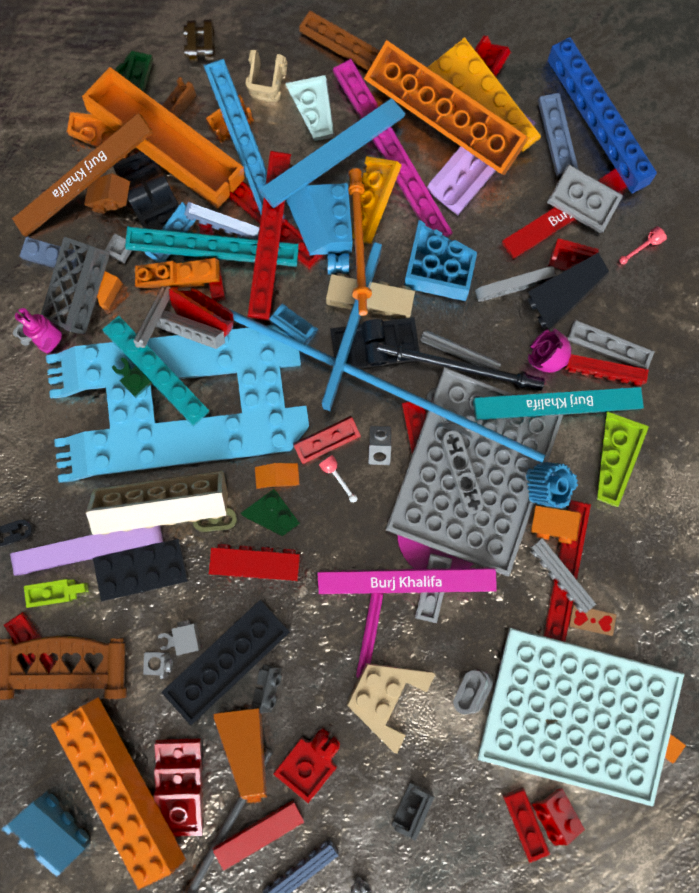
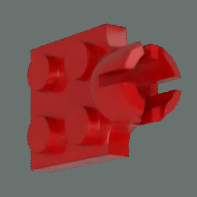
M324 729L318 731L310 741L302 737L273 774L307 803L312 800L337 768L332 758L339 750L340 743L333 736L326 745L325 743L329 739L330 732Z

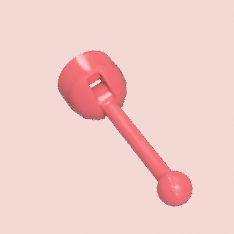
M656 226L648 233V240L626 256H621L619 262L626 264L630 257L650 243L653 245L661 244L667 239L665 232L659 226Z

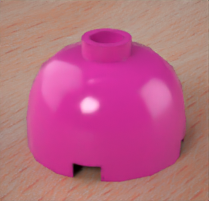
M553 329L554 331L551 332L549 330L542 332L531 345L533 349L532 355L528 353L529 363L542 372L554 373L568 364L571 357L572 348L570 341L557 329Z

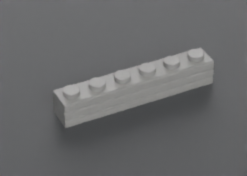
M165 310L156 325L157 328L214 349L219 348L225 343L224 331Z
M543 538L530 547L532 555L535 558H539L541 566L548 569L549 576L557 580L558 587L561 590H565L567 598L570 601H574L575 607L579 612L586 613L596 605Z

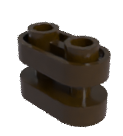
M196 20L187 21V25H184V37L187 39V44H184L185 57L189 58L190 62H198L199 55H205L206 61H215L213 20H204L203 27H198ZM199 36H204V46H199Z

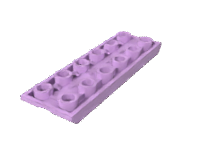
M525 115V116L528 118V120L531 122V124L534 126V125L536 124V122H534V121H533L532 119H530L527 115ZM460 147L428 184L427 190L456 215H459L496 170L463 147Z

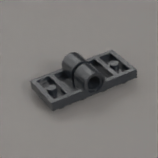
M140 151L113 165L117 176L130 181L127 198L142 227L161 230L179 205L159 165Z
M415 317L389 321L373 319L358 325L346 363L360 369L417 361L401 357L400 361L396 362L395 355L376 351L378 343L398 347L401 342L404 346L403 349L420 352ZM346 326L330 328L335 358L337 357Z

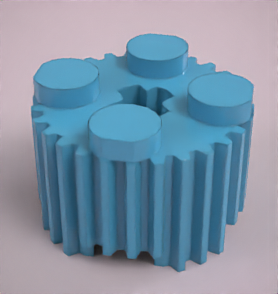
M540 462V464L534 466V469L528 470L526 479L529 481L527 483L529 487L527 489L529 490V500L532 503L556 508L569 506L570 500L568 499H571L572 491L576 490L578 486L576 482L578 480H576L577 475L569 471L570 468L567 465Z

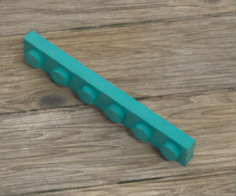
M117 316L102 329L110 340L137 366L192 426H195L209 413L206 406L148 345L144 348H137L133 340L136 333L120 316Z

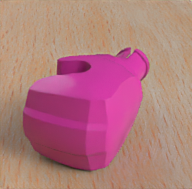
M25 308L19 309L18 311L23 316L16 312L15 319L23 324V333L31 338L32 342L41 351L47 354L51 352L62 338L61 331L43 315H32Z

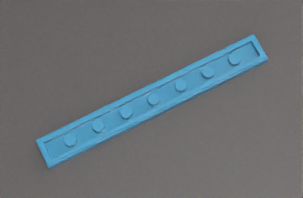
M224 59L204 65V69L240 163L244 167V173L260 214H262L264 196L260 193V189L266 185L267 170Z
M391 98L260 189V193L275 208L404 118V111Z
M376 242L373 243L365 268L366 287L369 289L382 250V244ZM356 299L322 400V407L325 410L331 411L361 317L359 315L358 300Z

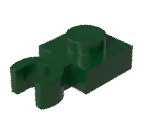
M121 358V361L125 364L124 368L119 370L113 365L112 369L117 375L124 376L119 381L136 398L152 383L137 366L130 370L128 361L125 358Z

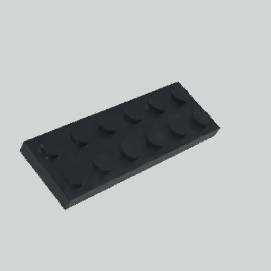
M260 599L161 693L191 726L282 641L290 631Z

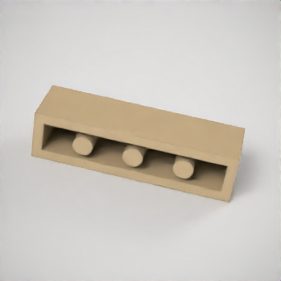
M342 273L331 274L326 297L327 305L352 310L355 298L352 297V291L357 288V279L349 278L348 275ZM387 282L371 283L372 296L367 299L368 313L396 319L410 318L415 291L407 286L393 287Z

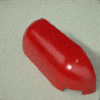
M178 287L169 289L170 302L177 315L224 331V338L231 332L234 325L233 312L196 289L191 288V291H178Z

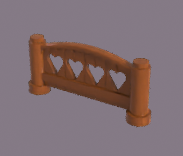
M48 636L17 644L12 643L11 638L0 639V700L13 699L15 689H104V698L106 699L127 697V687H124V638H110V643H104L76 636ZM20 653H24L26 656L29 653H33L36 656V660L27 673L18 661ZM42 653L48 655L56 653L58 655V661L49 673L40 660ZM65 653L70 655L79 653L81 656V660L72 673L63 661ZM87 653H92L93 655L101 653L103 655V660L94 673L85 660Z

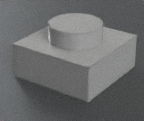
M115 233L105 251L110 252L109 256L125 263L132 250H126V239Z

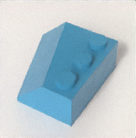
M348 183L306 185L286 199L309 255L352 253L353 240Z
M419 220L404 286L416 291L466 301L477 252L456 240H450L443 236L442 232L437 229L434 231L425 226L426 223Z
M45 792L3 828L7 834L14 832L20 838L18 843L23 848H32L35 851L36 859L56 876L91 843L86 831L77 827L72 815L64 811L59 806L58 799L48 792Z

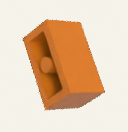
M536 506L531 532L536 534V538L549 540L551 536L558 538V542L571 544L572 540L577 541L581 513Z

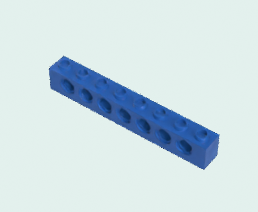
M571 37L553 45L548 57L549 64L631 194L650 185L657 174L656 170Z

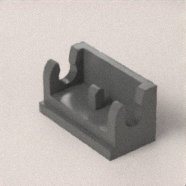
M409 782L391 823L395 827L394 830L416 841L433 802V793Z

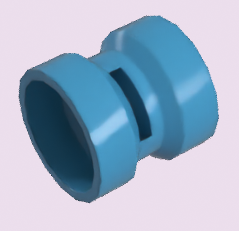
M342 253L341 256L328 254V275H335L340 272L349 275V253Z

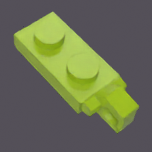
M75 579L24 586L26 608L72 601L77 599V593L89 592L88 583L75 584Z

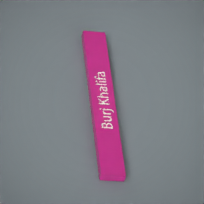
M496 567L318 571L319 594L496 591Z

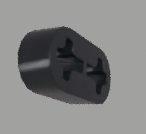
M18 520L0 526V535L1 532L10 533V536L4 538V542L0 540V546H9L31 538L35 532L33 523L28 520ZM22 525L28 527V530L25 531V535L23 533H16L15 531L21 529Z

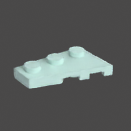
M326 75L285 83L314 141L335 137Z

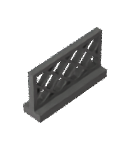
M64 237L41 315L67 331L85 335L110 252ZM70 243L73 245L75 251L71 255L68 254ZM88 250L84 261L82 253ZM77 258L79 265L73 269L71 261ZM66 265L68 273L63 276L62 269ZM81 271L79 281H77L75 274ZM71 278L73 286L67 289L65 281ZM60 286L62 294L56 296V289ZM75 291L73 301L71 302L69 295ZM65 299L67 306L61 310L59 302ZM54 306L56 314L49 317L50 309ZM69 312L65 323L63 315Z

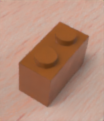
M113 173L99 177L87 187L84 205L91 207L96 213H105L106 211L117 210V208L126 206L130 181Z

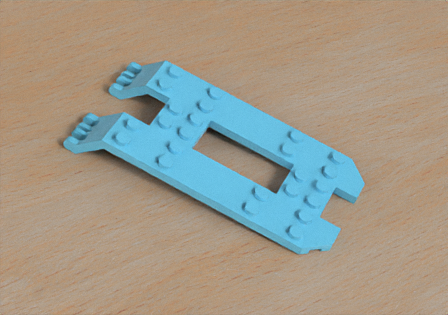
M268 325V326H267V327L272 328V329H274V330H276V331H278V332H280V333L285 334L282 330H280V329H279L278 327H276L275 325ZM251 328L232 329L228 336L225 337V343L217 349L179 335L149 339L147 345L179 379L237 373L242 413L205 417L195 426H192L187 420L155 423L151 385L136 398L123 386L119 380L124 376L117 375L113 371L112 366L114 365L119 370L123 369L125 364H123L121 358H125L128 361L130 370L135 365L113 342L74 346L57 354L46 355V362L48 364L58 362L62 364L60 368H50L47 370L48 375H62L48 378V383L51 385L64 384L62 389H51L49 391L50 398H63L84 390L106 388L110 429L86 431L66 438L54 439L56 447L70 445V452L56 454V459L71 458L70 461L56 463L57 468L62 469L72 466V473L58 475L59 483L76 481L96 475L290 452L294 447L293 443L299 441L309 428L307 406L285 408L280 368L301 365L299 350Z

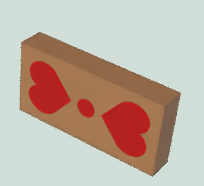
M572 605L569 627L613 636L617 614L594 609L583 613L582 611L579 612L575 605Z

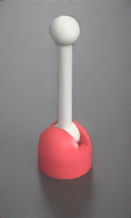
M331 455L319 464L320 468L326 473H333L349 495V500L356 502L358 499L357 495L350 491L336 471L337 461L335 457Z

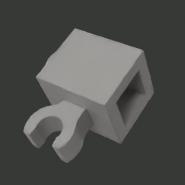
M190 620L177 622L178 627L172 628L173 636L170 633L158 635V638L165 637L168 639V644L160 647L161 650H168L175 646L176 655L202 649L197 622L192 624Z

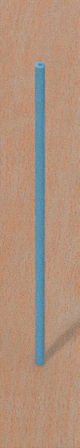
M231 310L234 321L334 366L335 357ZM348 363L345 364L343 371L541 463L545 458V454Z

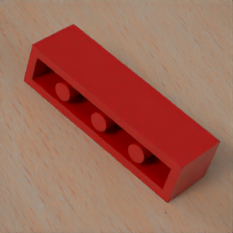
M217 544V548H211L209 574L290 581L299 580L301 554H296L295 549H283V553H276L274 548L261 547V551H252V546L239 545V550L230 549L231 545Z

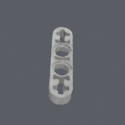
M547 267L477 288L475 292L478 301H485L541 285L554 278L556 273L554 267Z
M449 431L442 436L441 445L462 508L469 514H476L483 509L484 501L463 438L457 431ZM450 435L451 438H456L457 440L454 443L455 450L458 448L461 450L450 455V452L454 450L452 444H447ZM455 456H461L464 459V466L462 468L454 466L453 459ZM462 477H468L471 480V487L469 489L461 487L460 480ZM474 490L475 494H471L473 501L477 500L478 505L475 506L476 510L468 506L471 499L469 495L465 497L464 493Z

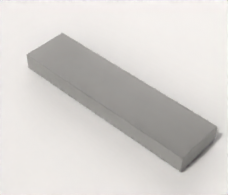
M576 319L573 321L567 337L570 342L628 366L643 369L649 368L655 352Z

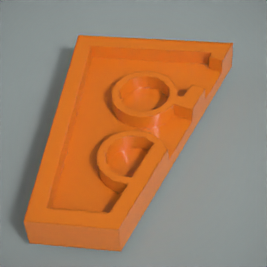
M70 112L67 132L76 139L97 148L115 133L114 130L92 114ZM128 154L124 156L122 160L128 158Z

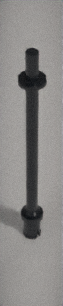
M401 342L398 347L381 343L377 344V352L395 355L396 362H399L401 357L514 382L521 389L526 387L542 391L545 383L544 378L527 375L524 371L513 374L403 349L404 346Z

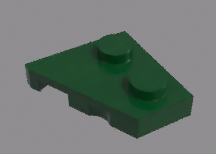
M131 51L125 58V61L116 67L115 71L145 92L153 57L149 54Z
M275 489L241 512L243 517L282 537L300 524Z

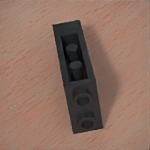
M598 252L529 291L528 293L531 297L527 300L533 310L538 309L541 316L537 318L543 329L547 327L549 331L553 330L609 275V270Z

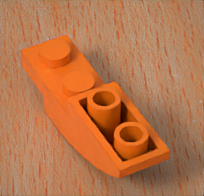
M216 258L183 263L168 261L135 266V287L160 289L162 286L189 288L204 286V283L220 281L219 260Z

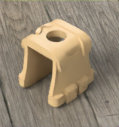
M250 50L249 63L251 68L249 76L246 77V86L250 96L257 100L277 102L281 97L279 90L282 76H285L287 71L286 57L277 54L272 87L257 85L261 67L260 57L256 50Z

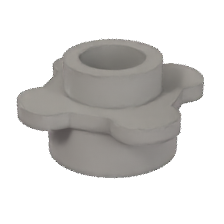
M22 323L13 330V335L21 340L22 345L27 346L30 344L32 339L23 333Z
M360 877L356 878V883L350 889L351 893H372L369 884Z

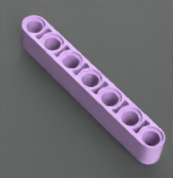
M160 525L152 528L144 527L131 531H116L105 535H89L11 553L10 557L14 576L162 543L163 538Z

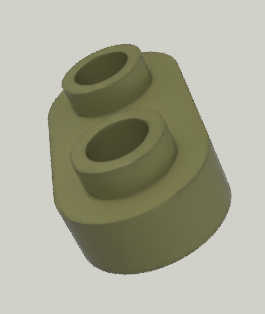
M227 508L230 522L224 523V516L217 519L208 518L209 522L207 525L202 524V519L193 522V525L201 532L229 530L237 524L238 518L234 510Z

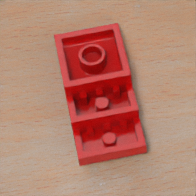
M201 738L156 740L154 744L156 760L154 769L156 789L154 801L173 836H202L203 776Z

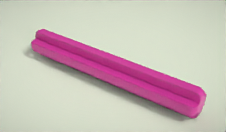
M371 593L356 673L358 679L365 664L371 663L383 593Z

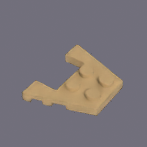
M366 663L346 704L397 754L406 735L386 725L406 683L427 692L436 674L426 670L420 671L410 668L404 669Z

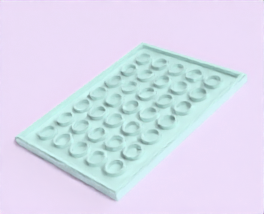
M509 627L477 759L654 806L684 673ZM546 720H558L557 722L551 723L549 725L546 722Z

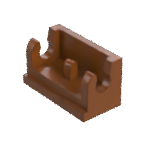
M181 77L176 80L178 85L162 105L178 118L181 117L196 97L193 84L189 81L185 84Z

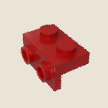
M483 35L475 48L476 53L495 77L511 53L507 46L491 44L489 37Z
M563 788L556 789L543 801H536L532 804L537 818L541 821L547 832V837L553 845H569L585 830Z

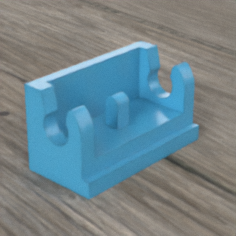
M281 304L269 319L271 325H275L289 337L306 345L309 344L318 332V328L311 325L284 304Z

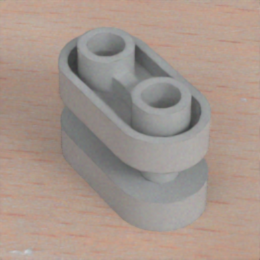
M473 670L465 675L454 698V707L460 714H474L482 709L493 685L492 677L488 672Z

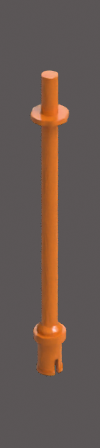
M353 168L349 171L350 184L348 191L353 199L357 288L352 291V297L358 300L359 315L363 316L368 313L367 299L372 296V290L366 287L361 210V195L365 191L362 184V171L358 168Z

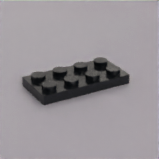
M180 539L93 558L101 602L189 582Z

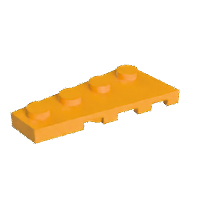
M366 156V173L362 175L365 192L361 195L363 242L371 244L402 165L398 161ZM353 223L352 239L355 240V235H354V223Z

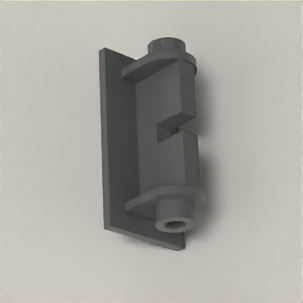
M265 664L260 668L257 684L262 685L263 690L255 688L252 701L253 709L259 708V713H270L275 707L277 687L280 685L282 678V668H271L272 666Z

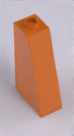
M259 708L214 714V720L240 796L244 800L247 799V803L261 802V798L267 797L262 715L259 713Z

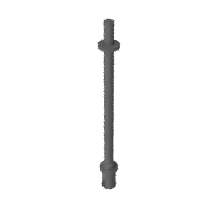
M267 748L264 750L265 766L273 754ZM240 794L189 885L183 886L180 893H198L197 888L215 858L212 848L225 840L246 802Z

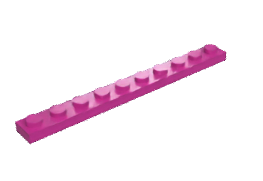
M351 59L333 68L334 75L360 119L379 107ZM389 127L372 139L383 159L398 161L402 165L396 181L417 218L426 223L425 226L434 231L437 229L442 232L443 236L447 238L452 236L453 232L394 131Z

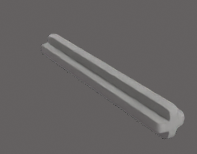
M162 286L133 340L137 348L146 347L170 299V286Z
M424 330L421 336V342L474 365L496 370L500 368L501 363L430 331Z

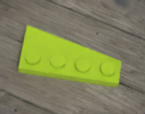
M607 411L597 500L619 507L649 426Z

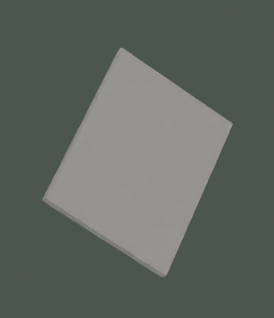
M445 367L442 370L431 401L436 405L545 454L543 462H548L563 415L475 421L474 398L511 396L514 394ZM428 411L385 530L484 568L496 567L497 573L510 576L534 504L529 500V490L527 489L529 481L526 479V474L529 469H534V466H537L536 464H540V462ZM449 431H457L462 436L484 501L483 509L476 514H469L462 508L441 445L442 436ZM451 435L447 440V444H452L454 449L450 452V455L461 451L460 448L455 450L454 443L457 440L456 438H451ZM455 456L453 459L454 466L462 468L464 466V459L461 456ZM462 477L460 480L461 487L469 489L471 487V480L468 477ZM474 490L464 493L465 497L469 495L471 499L468 506L476 510L475 506L478 505L477 500L473 501L471 494H475Z

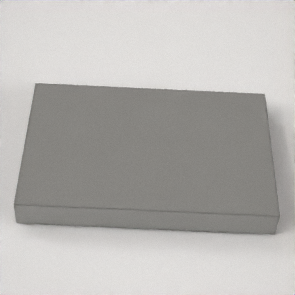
M568 164L547 203L602 233L623 195Z

